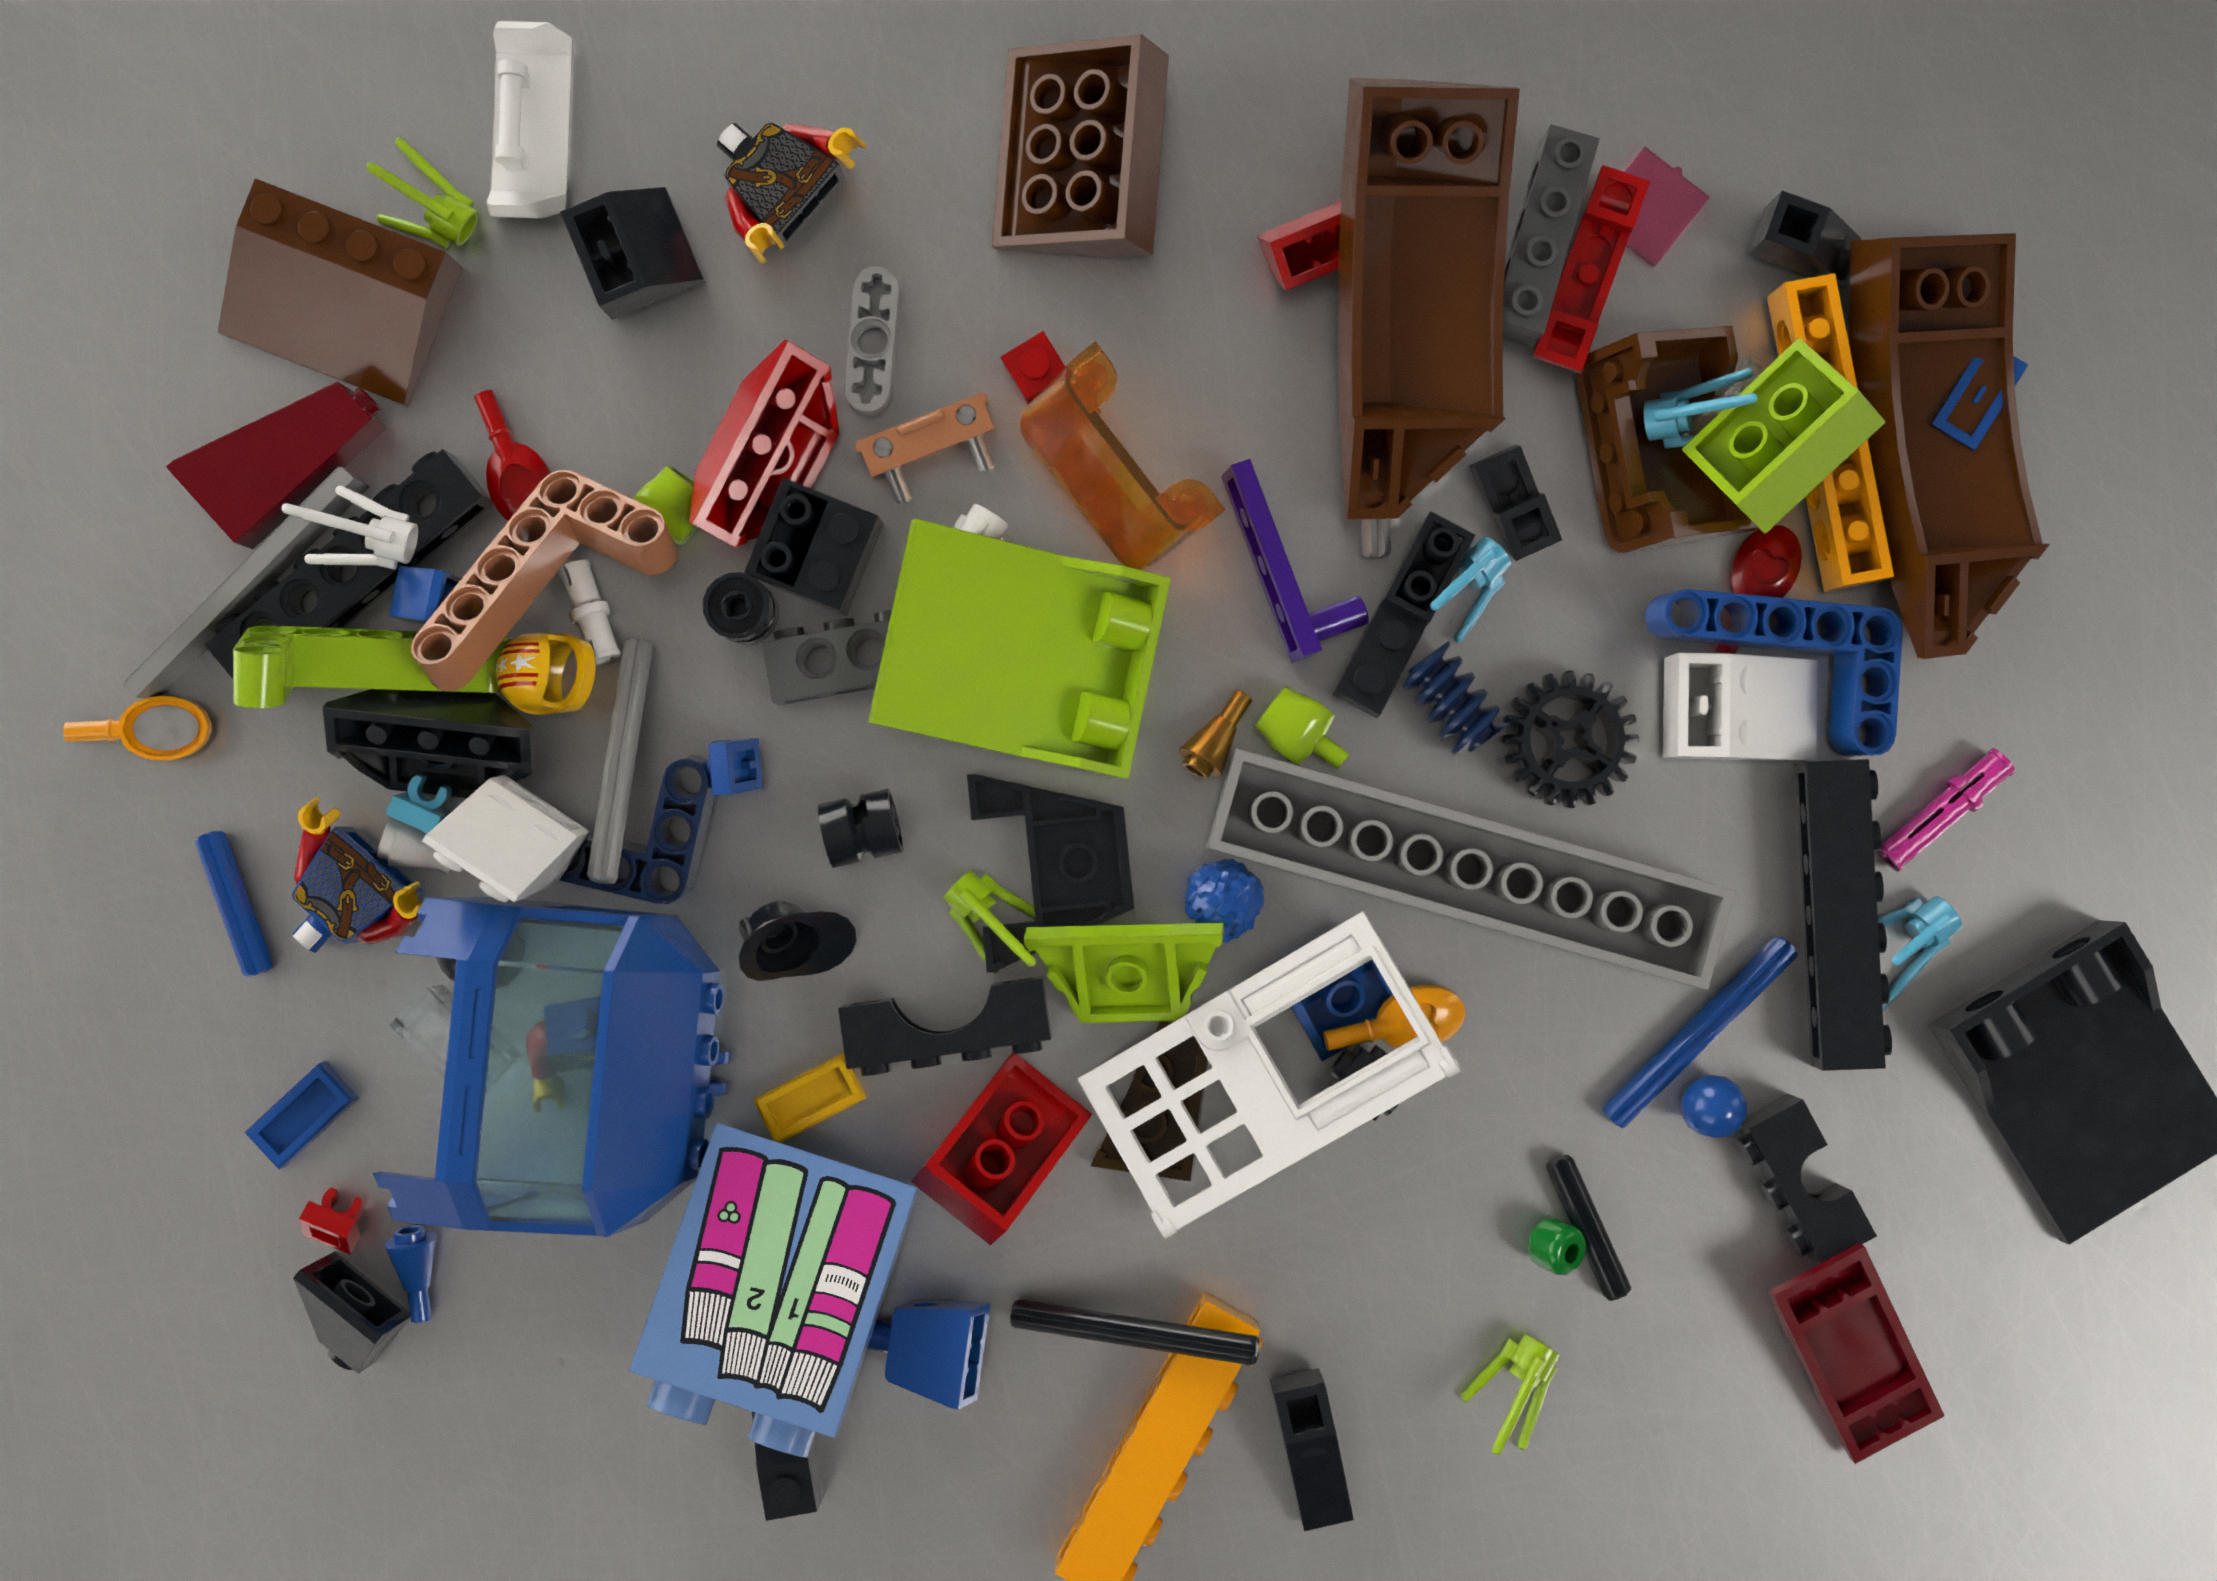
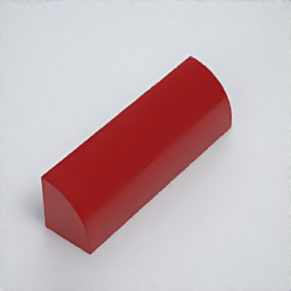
M1341 201L1257 235L1266 261L1275 279L1284 290L1287 291L1339 269Z

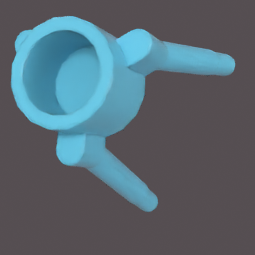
M1746 368L1679 391L1661 393V399L1645 401L1644 424L1647 438L1649 441L1663 439L1665 449L1684 447L1695 437L1686 436L1682 433L1684 431H1691L1692 415L1755 403L1758 397L1754 393L1692 404L1688 401V399L1751 378L1754 371L1751 368Z
M1486 536L1481 538L1473 547L1469 546L1458 568L1460 576L1443 590L1430 605L1432 610H1439L1467 584L1476 590H1479L1482 586L1485 587L1456 632L1454 640L1457 643L1465 639L1492 596L1506 583L1501 574L1512 565L1505 550L1493 539Z
M1935 896L1924 904L1916 897L1902 908L1878 917V923L1882 922L1884 926L1905 918L1910 919L1905 924V927L1913 940L1892 958L1894 965L1899 966L1919 949L1925 948L1889 987L1888 1004H1882L1883 1011L1896 999L1933 956L1950 943L1949 937L1962 928V921L1958 913L1943 898Z

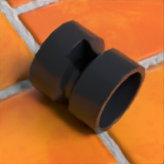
M742 572L727 573L716 578L707 588L703 598V614L708 625L722 637L740 645H755L766 640L775 630L779 620V604L774 594L753 576Z
M889 788L861 794L856 804H852L847 798L818 804L820 829L832 868L861 862L864 853L867 852L874 858L904 852L898 815Z

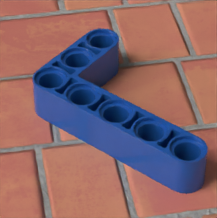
M1692 589L1659 595L1652 599L1647 606L1645 612L1646 625L1649 631L1660 639L1834 655L1829 738L1834 750L1846 757L1876 756L1889 751L1894 744L1897 731L1903 631L1900 619L1892 610L1874 606ZM1674 603L1680 607L1683 614L1682 624L1679 627L1671 618V609ZM1723 608L1728 611L1731 618L1728 631L1723 628L1720 622V613ZM1771 613L1778 620L1779 627L1776 635L1769 628L1768 620ZM1819 618L1825 624L1826 633L1824 638H1821L1817 632V621ZM1866 623L1872 628L1873 637L1871 642L1865 636L1864 629ZM1864 673L1867 675L1870 684L1867 693L1863 690L1861 683ZM1861 723L1866 729V740L1863 744L1858 736Z

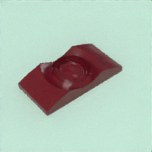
M1858 1243L1769 1291L1783 1331L1811 1380L1817 1401L1854 1464L1945 1416L1864 1245Z

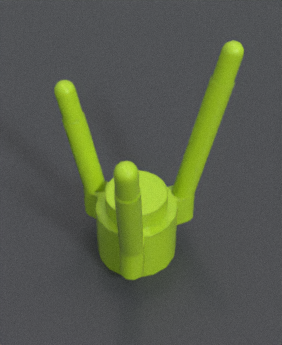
M396 138L394 141L395 145L447 196L443 197L438 194L432 199L391 172L386 171L373 162H369L366 165L367 171L426 208L424 220L430 223V228L385 214H378L376 216L377 222L429 239L445 249L449 247L451 242L457 246H462L469 239L478 222L479 212L472 209L474 201L456 190L403 138Z
M972 870L968 871L943 897L952 907L948 914L961 926L985 964L984 941L970 919L975 924L982 919L1027 966H1035V958L990 912L996 904V901L990 895L993 894L1035 920L1034 906L1000 886L988 873L980 879Z
M1524 1333L1519 1344L1509 1338L1501 1353L1461 1394V1399L1464 1402L1471 1400L1510 1360L1513 1362V1365L1509 1372L1523 1380L1492 1447L1494 1455L1502 1453L1531 1391L1535 1387L1518 1441V1448L1520 1450H1525L1528 1447L1549 1383L1558 1369L1555 1364L1560 1354Z

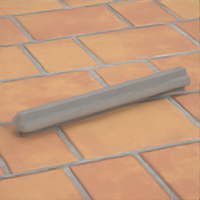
M627 638L623 644L587 871L590 881L599 884H613L617 881L653 650L650 641L641 638Z

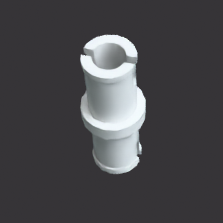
M584 559L565 564V567H561L558 573L562 577L572 607L568 614L571 623L578 625L582 639L592 646L595 666L620 658L622 655L617 647L607 617L611 610L608 602L601 600L590 561Z

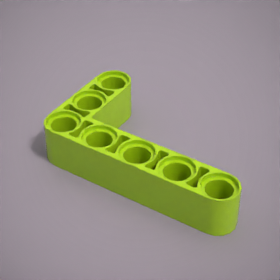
M255 626L246 629L233 648V702L241 707L272 708L282 706L286 703L293 687L442 690H438L432 685L411 652L412 641L419 631ZM506 636L469 683L456 691L450 692H501L496 680L495 668L501 650L511 638Z

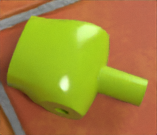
M666 465L656 477L648 481L638 491L633 499L662 514L674 543L682 546L698 528L689 523L694 481L671 465Z
M1288 686L1281 690L1254 727L1265 737L1269 746L1294 765L1301 764L1314 752L1338 770L1349 756L1347 751L1326 736L1335 715L1315 699L1298 693Z

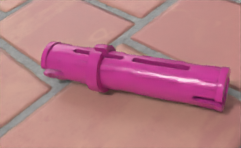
M1992 748L1989 750L1986 756L1961 777L1954 775L1947 781V789L1881 844L1880 850L1877 851L1879 856L1896 872L1901 871L1903 866L1931 842L1936 840L1966 812H1975L1984 805L1982 799L2008 776H2012L2016 770L2013 764L1997 749Z

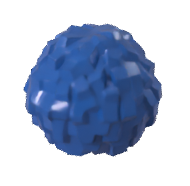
M1223 859L1211 862L1210 864H1203L1198 870L1191 873L1187 879L1188 888L1185 897V913L1191 920L1195 919V923H1224L1222 942L1225 943L1234 938L1238 939L1243 933L1253 929L1255 917L1260 914V910L1264 905L1263 886L1258 877L1251 871L1248 872L1244 863L1237 862L1234 859Z

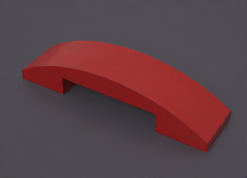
M1605 165L1601 166L1564 264L1544 335L1536 344L1533 358L1581 374L1617 269L1651 181Z

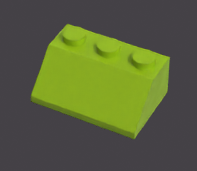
M1798 338L1739 394H1756L1758 399L1755 403L1722 410L1682 448V451L1764 534L1885 423V420L1862 393L1801 338Z

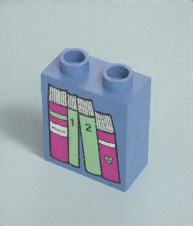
M716 1123L629 1372L655 1380L646 1406L682 1420L707 1425L715 1400L755 1412L747 1439L771 1449L799 1457H808L816 1432L835 1438L841 1430L919 1193L917 1187Z

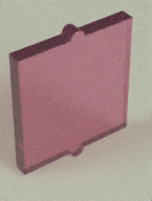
M1644 146L1625 171L1626 173L1651 181L1626 247L1654 268L1710 196L1682 175L1681 167L1672 168Z

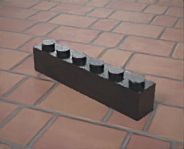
M1869 759L1796 763L1795 779L1811 1066L1822 1071L1886 1068L1885 1055H1891L1892 1035L1890 1027L1883 1025L1882 1004H1888L1890 991L1888 978L1885 973L1881 974L1880 953H1885L1887 936L1884 924L1882 922L1878 923L1877 902H1882L1884 897L1883 877L1881 872H1875L1874 851H1879L1881 847L1880 825L1877 820L1872 821L1871 800H1876L1878 796L1877 774L1875 770H1870Z

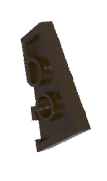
M1160 1021L1155 1033L1173 1022ZM1194 1036L1158 1056L1161 1065L1175 1088H1179L1207 1071L1208 1059ZM1144 1065L1137 1068L1133 1076L1134 1079L1120 1106L1125 1117L1131 1116L1161 1098L1158 1088ZM1205 1088L1183 1100L1198 1129H1200ZM1169 1109L1133 1129L1150 1161L1159 1158L1187 1141ZM1107 1133L1090 1166L1130 1172ZM1194 1153L1159 1172L1158 1176L1191 1182L1194 1175L1196 1155Z

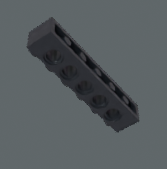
M444 449L438 453L433 451L424 455L412 466L413 474L399 485L391 484L385 487L373 498V501L392 511L408 514L410 516L409 522L418 525L417 545L409 563L398 562L395 570L381 566L357 565L355 575L346 582H343L340 576L341 565L307 564L304 560L307 554H374L373 550L365 547V536L336 528L333 531L335 538L320 550L315 548L299 557L293 565L295 571L281 582H271L259 590L254 596L256 603L242 614H233L220 622L214 630L217 635L204 645L233 679V648L246 629L250 627L266 626L268 623L274 622L276 626L345 628L395 586L399 566L419 567L494 504L490 496L456 456ZM428 493H434L436 497L435 509L431 514L420 517L418 513L420 499ZM366 511L359 518L358 516H353L348 519L369 525L373 518L379 520L382 518ZM314 589L317 595V604L310 613L304 614L301 608V599L307 591Z

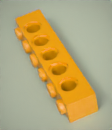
M1835 273L1784 282L1767 297L1778 357L1798 338H1801L1857 388ZM1867 439L1806 496L1824 593L1874 584L1894 577Z

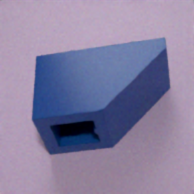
M399 566L389 616L424 625L462 578L436 569Z

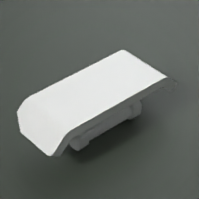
M499 21L493 30L496 49L492 178L491 192L487 199L488 215L492 217L545 218L567 209L569 203L574 81L573 40L571 36L549 22Z

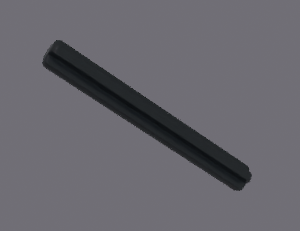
M1028 1300L1014 1301L1010 1315L1011 1326L1031 1331L1245 1365L1255 1364L1259 1356V1338L1241 1333Z

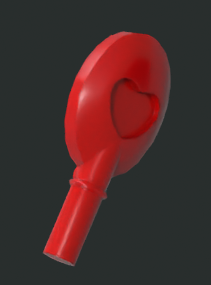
M485 390L474 395V399L488 431V440L492 441L495 449L487 462V489L498 512L509 521L538 484L551 471L537 452L527 445L513 442L511 430L507 427L493 390Z
M1774 525L1766 534L1760 529L1750 534L1736 551L1731 563L1729 574L1731 592L1735 594L1783 598L1793 587L1801 568L1802 552L1797 536L1789 528L1782 525ZM1731 618L1726 627L1727 631L1730 628ZM1717 645L1715 652L1736 654L1739 647Z

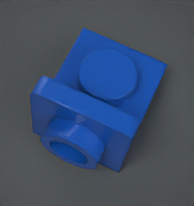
M759 738L717 740L708 744L709 759L707 771L712 783L713 796L732 795L763 789Z

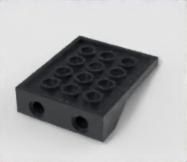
M2098 920L1928 1025L2060 1241L2070 1245L2217 1154V1097L2161 1008L2153 965L2126 922Z

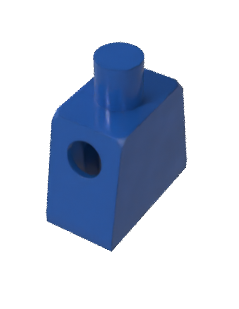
M911 1301L900 1305L893 1312L892 1322L877 1319L867 1349L887 1353L885 1378L888 1382L949 1408L959 1410L978 1399L990 1303Z

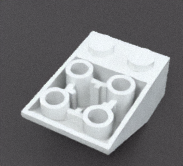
M1677 653L1665 657L1663 759L1816 761L1818 660L1723 653Z
M506 775L489 778L428 832L422 842L436 850L433 857L442 865L457 872H462L464 869L480 879L479 887L489 896L502 902H508L509 899L516 902L557 884L591 832Z

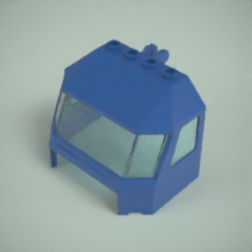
M493 897L425 898L417 912L419 922H422L415 937L404 936L395 953L457 960L435 1178L383 1171L373 1173L378 1187L390 1190L392 1197L387 1208L393 1221L463 1230L609 1237L647 1222L697 1179L709 1145L708 1140L704 1139L705 1122L712 1113L714 1096L727 1094L728 1082L718 1078H710L711 1067L715 1064L729 1063L731 1059V1051L719 1049V1039L714 1035L716 1015L721 1012L724 1003V987L722 984H719L720 970L677 915L522 899L516 902L510 899L508 902H502Z

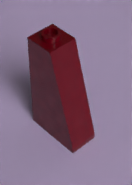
M337 381L174 459L166 468L234 543L254 549L289 516V514L283 513L281 509L283 504L289 503L299 506L337 467H345L379 437L387 427L376 416L382 409L361 387L353 391Z

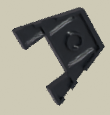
M978 774L967 775L972 821L1025 816L1035 921L1003 925L1027 951L1028 949L1024 945L1026 927L1097 926L1134 909L1124 807ZM988 926L982 927L987 973L995 972L1021 960ZM1033 950V951H1031V952H1029V953H1030L1031 955H1033V954H1035V953H1037V952H1036L1035 950Z

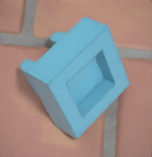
M419 774L414 776L409 782L408 792L393 795L385 814L428 833L451 813L441 807L450 800L452 788L447 785L441 786L434 800L427 799L422 792L427 776Z

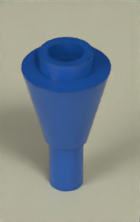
M422 1225L402 1227L393 1232L394 1237L384 1243V1247L404 1291L407 1292L411 1322L421 1323L432 1318L428 1288L431 1284L437 1235L434 1232L425 1231V1227Z

